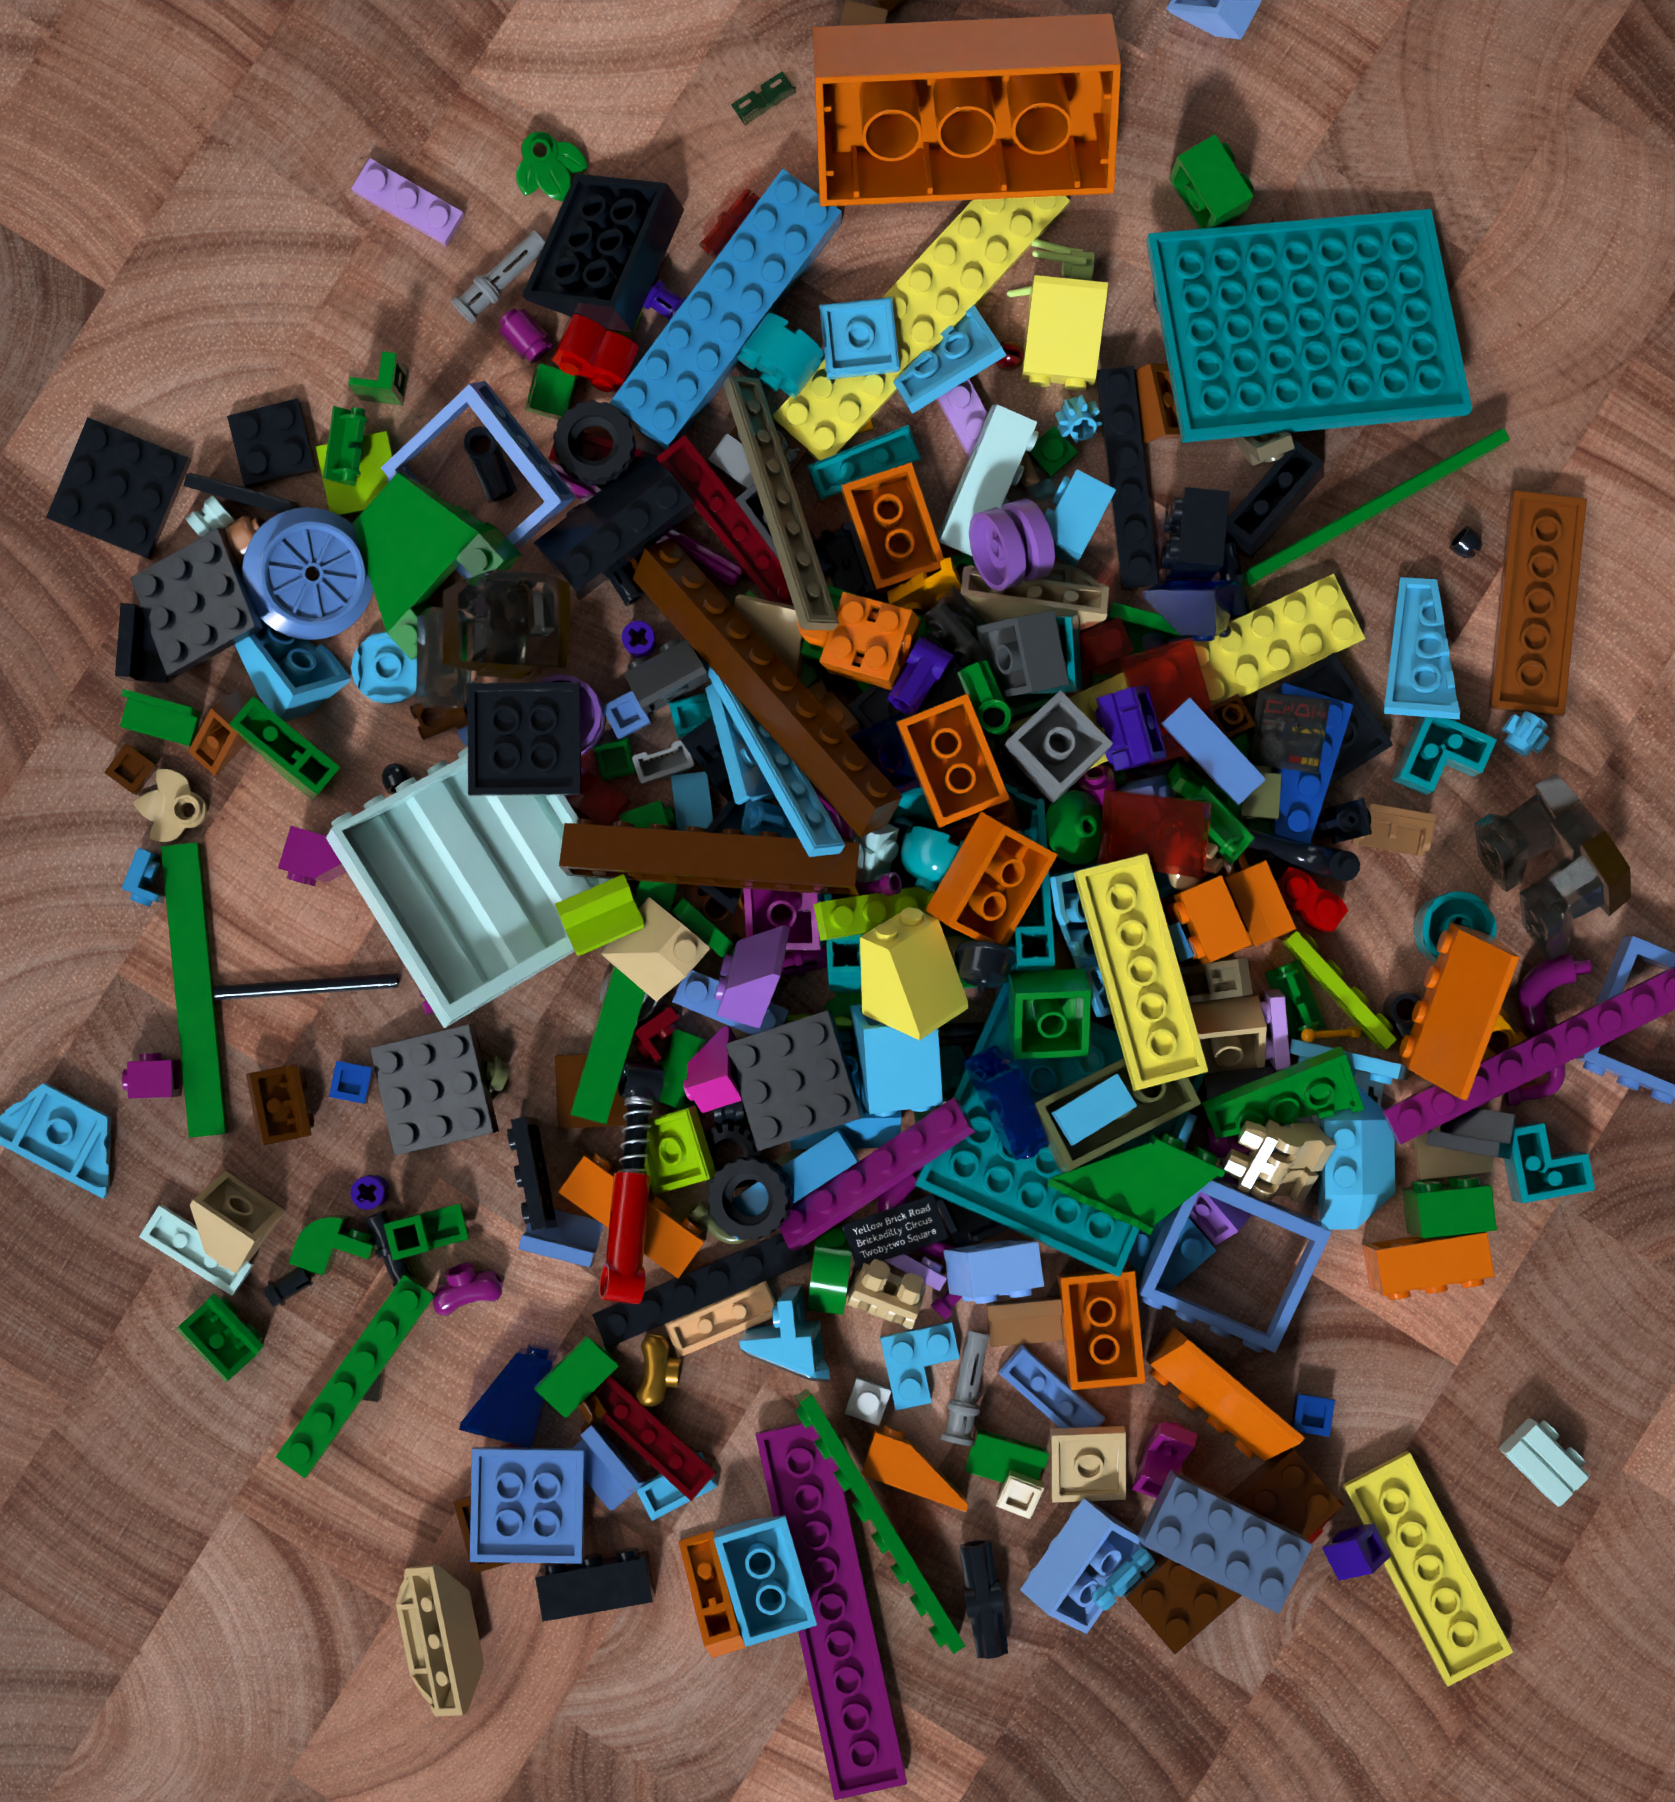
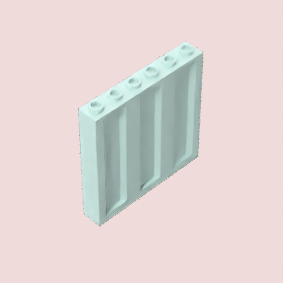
M468 747L457 754L459 759L447 764L443 760L426 771L428 776L416 781L412 777L402 782L395 788L397 793L386 799L381 794L369 800L363 805L365 810L354 816L351 812L339 816L331 822L333 827L326 836L327 841L443 1028L448 1027L575 952L560 920L555 903L611 880L567 876L559 867L564 824L577 823L579 819L564 795L469 796Z

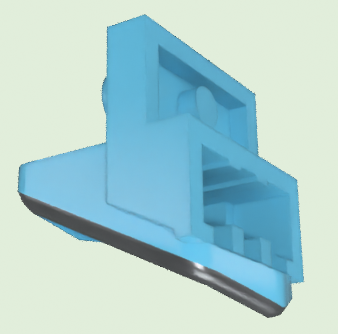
M802 1285L787 1286L781 1297L778 1298L777 1305L773 1306L772 1316L774 1325L756 1326L746 1329L739 1338L740 1349L749 1357L807 1380L829 1382V1367L823 1359L824 1349L820 1320L806 1321Z

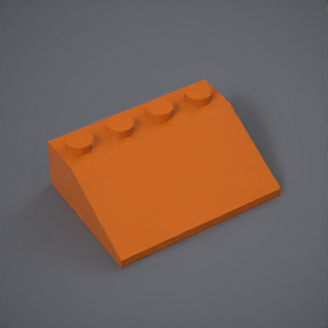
M1451 922L1448 931L1444 930L1438 940L1437 951L1440 953L1435 966L1431 965L1426 973L1424 986L1427 989L1423 1000H1418L1412 1013L1414 1025L1410 1036H1404L1400 1045L1399 1055L1402 1056L1401 1062L1408 1070L1452 1095L1467 1101L1520 957L1493 935Z
M1173 1327L1146 1359L1153 1367L1149 1372L1150 1375L1165 1387L1170 1382L1181 1391L1177 1397L1193 1411L1198 1406L1209 1414L1205 1421L1221 1435L1226 1430L1238 1439L1234 1445L1250 1459L1256 1454L1265 1461L1299 1445L1305 1439L1285 1419L1177 1328Z

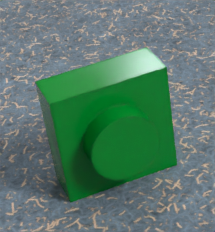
M1055 426L1036 441L1031 452H1028L1031 459L1049 479L1078 454L1067 439L1061 436Z

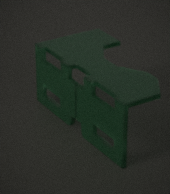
M783 72L762 84V91L756 94L755 91H751L731 104L745 126L758 116L766 113L771 107L778 105L796 93V87H792ZM781 79L782 82L772 89L770 88L771 84ZM748 99L751 100V103L741 109L739 108L740 104Z

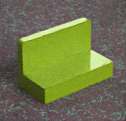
M624 874L555 903L560 920L577 956H581L645 927Z

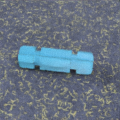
M1138 1548L1130 1556L1132 1559L1130 1562L1126 1560L1106 1579L1107 1585L1105 1587L1100 1585L1092 1593L1093 1600L1104 1611L1109 1610L1117 1602L1115 1597L1118 1595L1121 1598L1142 1577L1140 1573L1142 1571L1146 1573L1154 1565L1155 1561L1152 1555L1144 1548Z

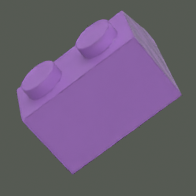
M783 925L739 940L736 943L733 954H725L719 973L725 976V978L720 977L714 994V999L720 1000L717 1016L760 1029L781 975L790 927Z

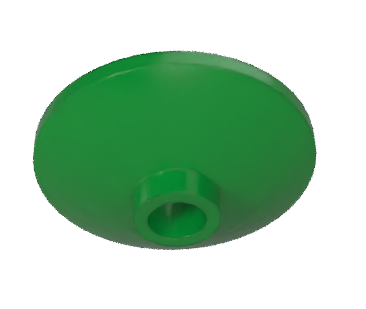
M1072 790L1065 792L1058 800L1050 804L1046 814L1045 825L1047 841L1052 851L1058 854V858L1069 864H1085L1093 860L1101 851L1106 838V821L1098 802L1083 791Z

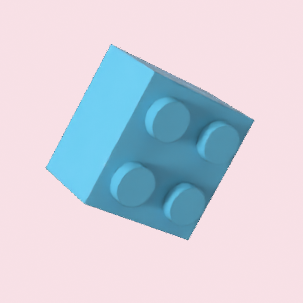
M1076 469L1072 479L1067 476L1064 477L1052 501L1058 505L1055 511L1048 508L1044 515L1053 537L1055 557L1075 567L1077 566L1116 489Z

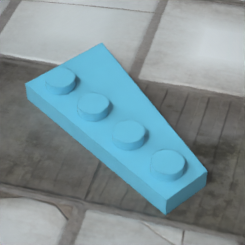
M1400 577L1384 714L1460 719L1437 579Z

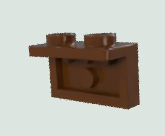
M297 1063L246 1074L260 1146L311 1136V1128L314 1127V1116L310 1106L306 1107L303 1092L307 1091V1080L303 1070L299 1071Z

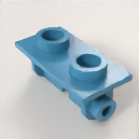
M751 799L746 801L741 831L745 835L759 836V833L762 831H771L781 834L783 838H796L797 834L781 806L761 801L752 802Z

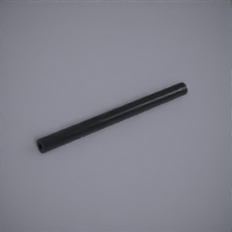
M398 973L222 985L214 986V998L217 1001L398 988L399 977Z

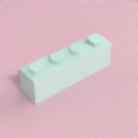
M998 404L991 406L938 531L937 539L939 543L972 556L969 541L970 521L976 513L995 507L1001 509L1003 505L1010 502L1005 497L1010 486H1016L1024 470V466L1020 465L1025 451L1031 452L1038 438L1039 432L1034 430L1037 424L1036 421Z

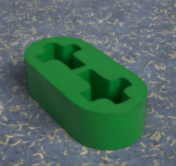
M684 898L671 910L678 919L720 957L724 958L725 954L735 946L730 939Z

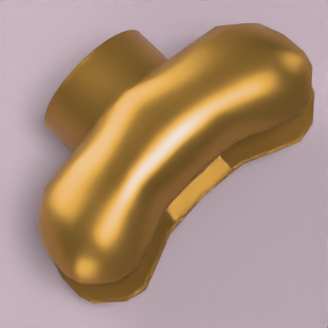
M657 1334L648 1335L640 1346L645 1359L643 1382L636 1393V1397L639 1403L645 1407H652L661 1403L665 1398L667 1387L678 1388L680 1383L681 1358L670 1357L669 1342L663 1336Z

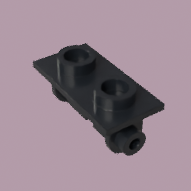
M1360 798L1326 808V816L1318 817L1313 836L1318 839L1331 837L1333 844L1371 835V814L1366 807L1365 799Z

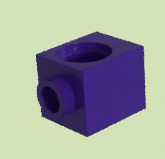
M1375 1523L1341 1530L1322 1547L1338 1581L1373 1574L1391 1557Z

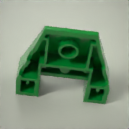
M398 472L353 522V526L386 632L411 660L431 654L443 641V618L427 599L459 564L482 586L500 580L522 554L497 527L488 522L480 521L468 514L469 511L461 506H454L440 498V494L402 472Z

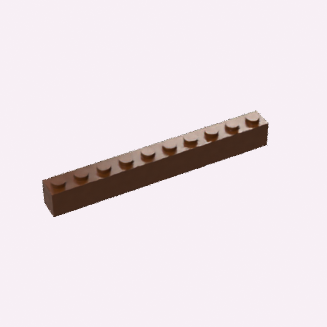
M673 538L646 547L633 576V580L860 838L887 826L903 797Z

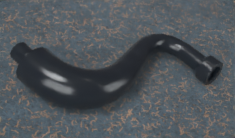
M1247 828L1255 837L1248 847L1312 873L1335 880L1349 881L1355 878L1360 871L1359 858L1351 851L1292 840Z

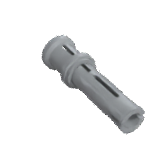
M533 230L527 238L507 254L485 276H476L473 279L474 284L459 298L453 297L450 300L456 310L471 325L477 322L476 316L490 303L496 304L501 297L499 293L540 255L545 244L543 238ZM526 253L509 271L504 273L519 257ZM496 279H499V280H498L496 283H494L493 285L491 284V283L494 282ZM480 295V297L472 305H469L476 297Z
M967 1330L955 1397L947 1403V1408L950 1412L946 1432L941 1433L940 1439L955 1444L973 1446L974 1440L971 1438L974 1419L980 1413L976 1400L990 1335Z

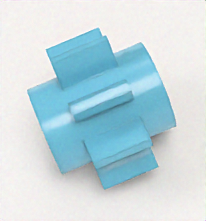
M1083 395L1064 400L1061 411L1055 412L1059 423L1057 427L1062 437L1071 434L1075 443L1093 438L1096 428L1103 424L1099 417L1100 410L1095 400L1087 404Z
M1527 711L1521 717L1514 714L1502 729V731L1508 734L1504 743L1513 751L1525 757L1529 755L1531 750L1538 754L1550 739V737L1543 734L1548 725L1542 719Z

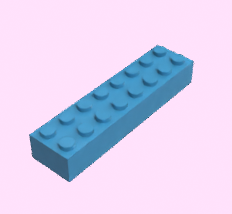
M782 169L609 402L610 406L620 409L622 415L628 418L632 427L664 450L686 435L721 388L725 379L740 362L737 355L767 313L775 314L840 227L842 224V211L835 206L820 207V195Z

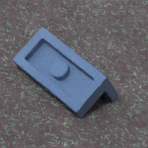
M555 1209L558 1227L532 1231L531 1225L527 1224L526 1232L521 1236L519 1250L586 1267H591L594 1264L603 1224L596 1219Z
M591 1425L580 1435L583 1439L573 1448H585V1481L609 1510H615L638 1490L645 1481L599 1425Z

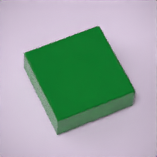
M628 737L593 746L603 783L637 774L632 760L634 755Z

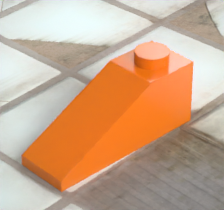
M885 1425L883 1430L875 1427L860 1469L862 1476L964 1512L967 1511L968 1501L966 1497L910 1439L904 1437L906 1432L889 1425Z
M714 1530L679 1540L678 1543L705 1649L712 1658L747 1648L743 1641L715 1545Z

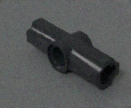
M975 1540L959 1545V1553L965 1579L963 1591L968 1619L971 1618L977 1658L991 1659L1008 1654V1642L1002 1613H1005L1000 1580L996 1578L991 1541Z

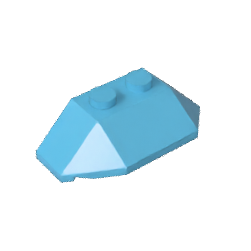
M1359 1086L1357 1088L1365 1110L1352 1112L1350 1109L1334 1111V1116L1320 1119V1129L1336 1144L1322 1171H1318V1221L1325 1224L1329 1230L1357 1229L1395 1194V1138L1381 1111L1383 1108Z

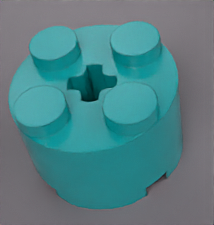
M767 313L743 345L737 358L748 368L753 370L756 368L762 374L759 378L760 381L775 392L780 388L789 396L796 398L825 359L823 357L824 352L802 330L798 329L795 332L785 327L789 321L776 314Z
M1450 892L1427 900L1419 909L1414 921L1413 933L1417 948L1422 955L1434 963L1437 962L1440 953L1437 951L1440 935L1444 930L1448 931L1451 922L1493 935L1496 938L1497 925L1493 913L1481 898L1468 892Z

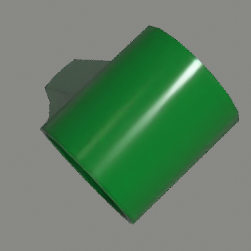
M987 660L974 663L957 672L959 681L965 694H968L984 735L991 738L1004 735L1010 726L1011 711L1002 697ZM990 710H998L1003 714L1005 721L999 727H990L984 722L983 716Z

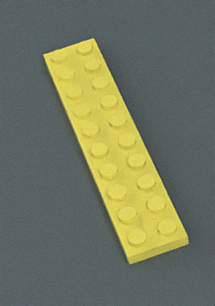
M1066 196L972 200L882 297H892L900 372L827 380L824 359L801 393L796 398L790 396L772 415L773 421L790 437L807 448L808 453L817 461L841 452L897 391L893 382L923 351H932L943 340L940 334L950 325L955 327L966 315L965 312L980 302L1031 247L1032 243L1069 206L1070 200Z
M1333 573L1227 623L1232 630L1227 638L1214 636L1186 642L1169 650L1162 657L1152 658L1073 695L1069 699L1105 735L1104 729L1099 726L1096 719V709L1098 708L1096 699L1130 687L1148 685L1161 736L1169 732L1161 723L1188 698H1191L1204 712L1206 708L1236 694L1243 698L1323 660L1334 652L1336 654L1363 641L1365 637ZM1033 715L1010 725L1008 729L1010 735L1012 736ZM1106 754L1090 769L1108 762Z

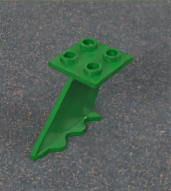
M1162 1130L1160 1136L1151 1132L1148 1137L1150 1142L1050 1177L1047 1185L1085 1205L1094 1207L1119 1221L1128 1223L1151 1235L1155 1224L1217 1176L1223 1178L1226 1171L1218 1164L1220 1159L1215 1154L1198 1146L1192 1152L1184 1148L1186 1143L1181 1138Z

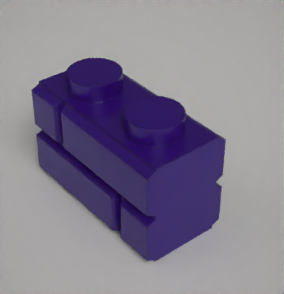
M1148 685L1130 687L1096 699L1098 704L1096 709L1097 722L1104 729L1106 737L1113 743L1105 754L1108 761L1114 765L1115 771L1130 769L1167 758Z

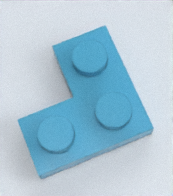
M952 1321L880 1336L896 1411L932 1403L924 1366L960 1359Z

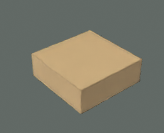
M1009 1470L996 1500V1506L1031 1519L1044 1490V1482Z

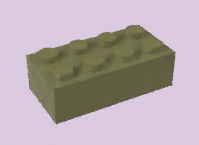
M1122 1058L1027 1107L1060 1172L1064 1173L1200 1105L1201 1102L1188 1077L1133 1091L1125 1059ZM1118 1074L1137 1106L1071 1146L1053 1117L1052 1112L1111 1076Z

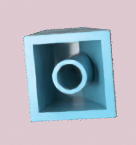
M862 1004L850 1006L862 1100L868 1113L886 1117L894 1115L899 1110L911 1109L916 1112L931 1110L932 1106L943 1105L938 1029L923 1039L918 1040L863 1015Z

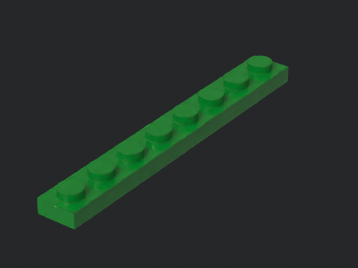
M805 1389L794 1396L799 1404V1407L794 1410L806 1429L811 1425L819 1437L813 1441L824 1460L831 1457L838 1469L833 1472V1475L844 1492L848 1489H851L857 1501L852 1503V1506L862 1522L865 1523L870 1520L876 1530L871 1535L872 1539L882 1554L889 1551L895 1561L890 1568L899 1583L904 1585L908 1582L914 1592V1595L909 1597L920 1617L927 1614L933 1623V1626L928 1628L939 1648L946 1645L955 1654L965 1647L964 1642L814 1396L808 1389Z

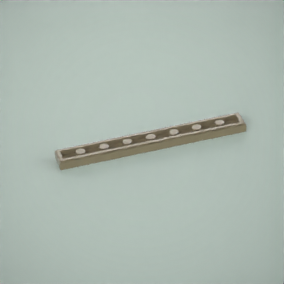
M728 375L723 382V386L800 627L806 630L833 631L839 624L760 379Z

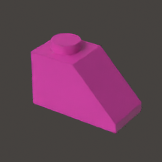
M729 1025L722 1027L687 1065V1079L683 1082L684 1090L690 1101L694 1100L702 1113L742 1101L725 1045L737 1040Z

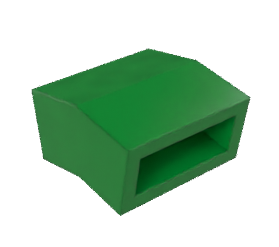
M541 363L538 364L534 369L524 410L557 420L562 419L565 415L564 412L569 408L571 410L579 379L578 376L566 374L561 369Z

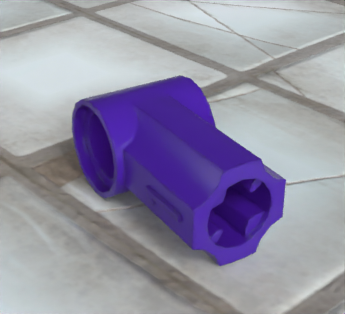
M921 636L905 663L906 668L890 691L887 700L899 711L905 714L916 715L934 683L938 684L942 679L954 654Z

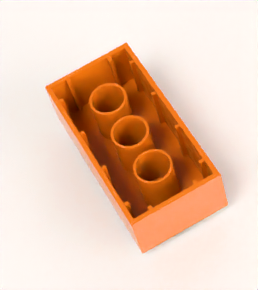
M1112 14L812 27L820 207L1114 193L1121 60Z

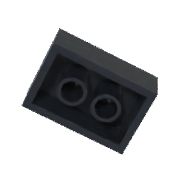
M1184 487L1179 497H1174L1173 504L1169 505V511H1165L1163 532L1169 533V540L1166 541L1165 547H1162L1160 557V569H1166L1165 579L1209 583L1223 567L1230 491Z

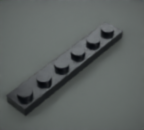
M1134 366L1097 370L1096 377L1101 420L1103 423L1109 486L1116 489L1111 499L1121 590L1159 585Z
M779 1233L683 1274L679 1278L676 1277L644 1291L640 1304L618 1302L593 1313L592 1316L607 1349L808 1263L810 1259L804 1246L796 1252L788 1248L782 1233Z

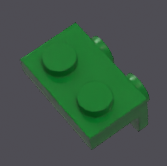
M213 1293L176 1330L227 1383L261 1352L264 1346L260 1341L263 1338L255 1327L249 1323L244 1325L235 1315L237 1309L226 1297L222 1296L219 1298Z

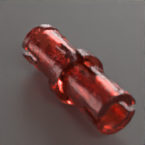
M745 188L742 191V194L727 212L722 211L719 214L717 224L700 241L699 246L708 255L712 252V258H717L760 200L755 193H752L750 196L751 191Z

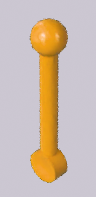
M1349 1026L1347 1029L1314 1031L1313 1029L1306 1028L1302 1031L1301 1038L1307 1043L1317 1038L1344 1036L1360 1038L1362 1029Z

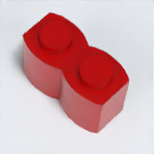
M573 314L564 329L552 361L566 374L585 376L600 391L617 393L628 377L639 346L629 338L616 332L608 331L597 322L585 316Z
M1287 867L1281 869L1275 877L1276 884L1287 909L1296 911L1299 918L1313 930L1324 933L1333 932L1349 911L1340 897L1328 890L1318 889L1315 881L1299 869Z

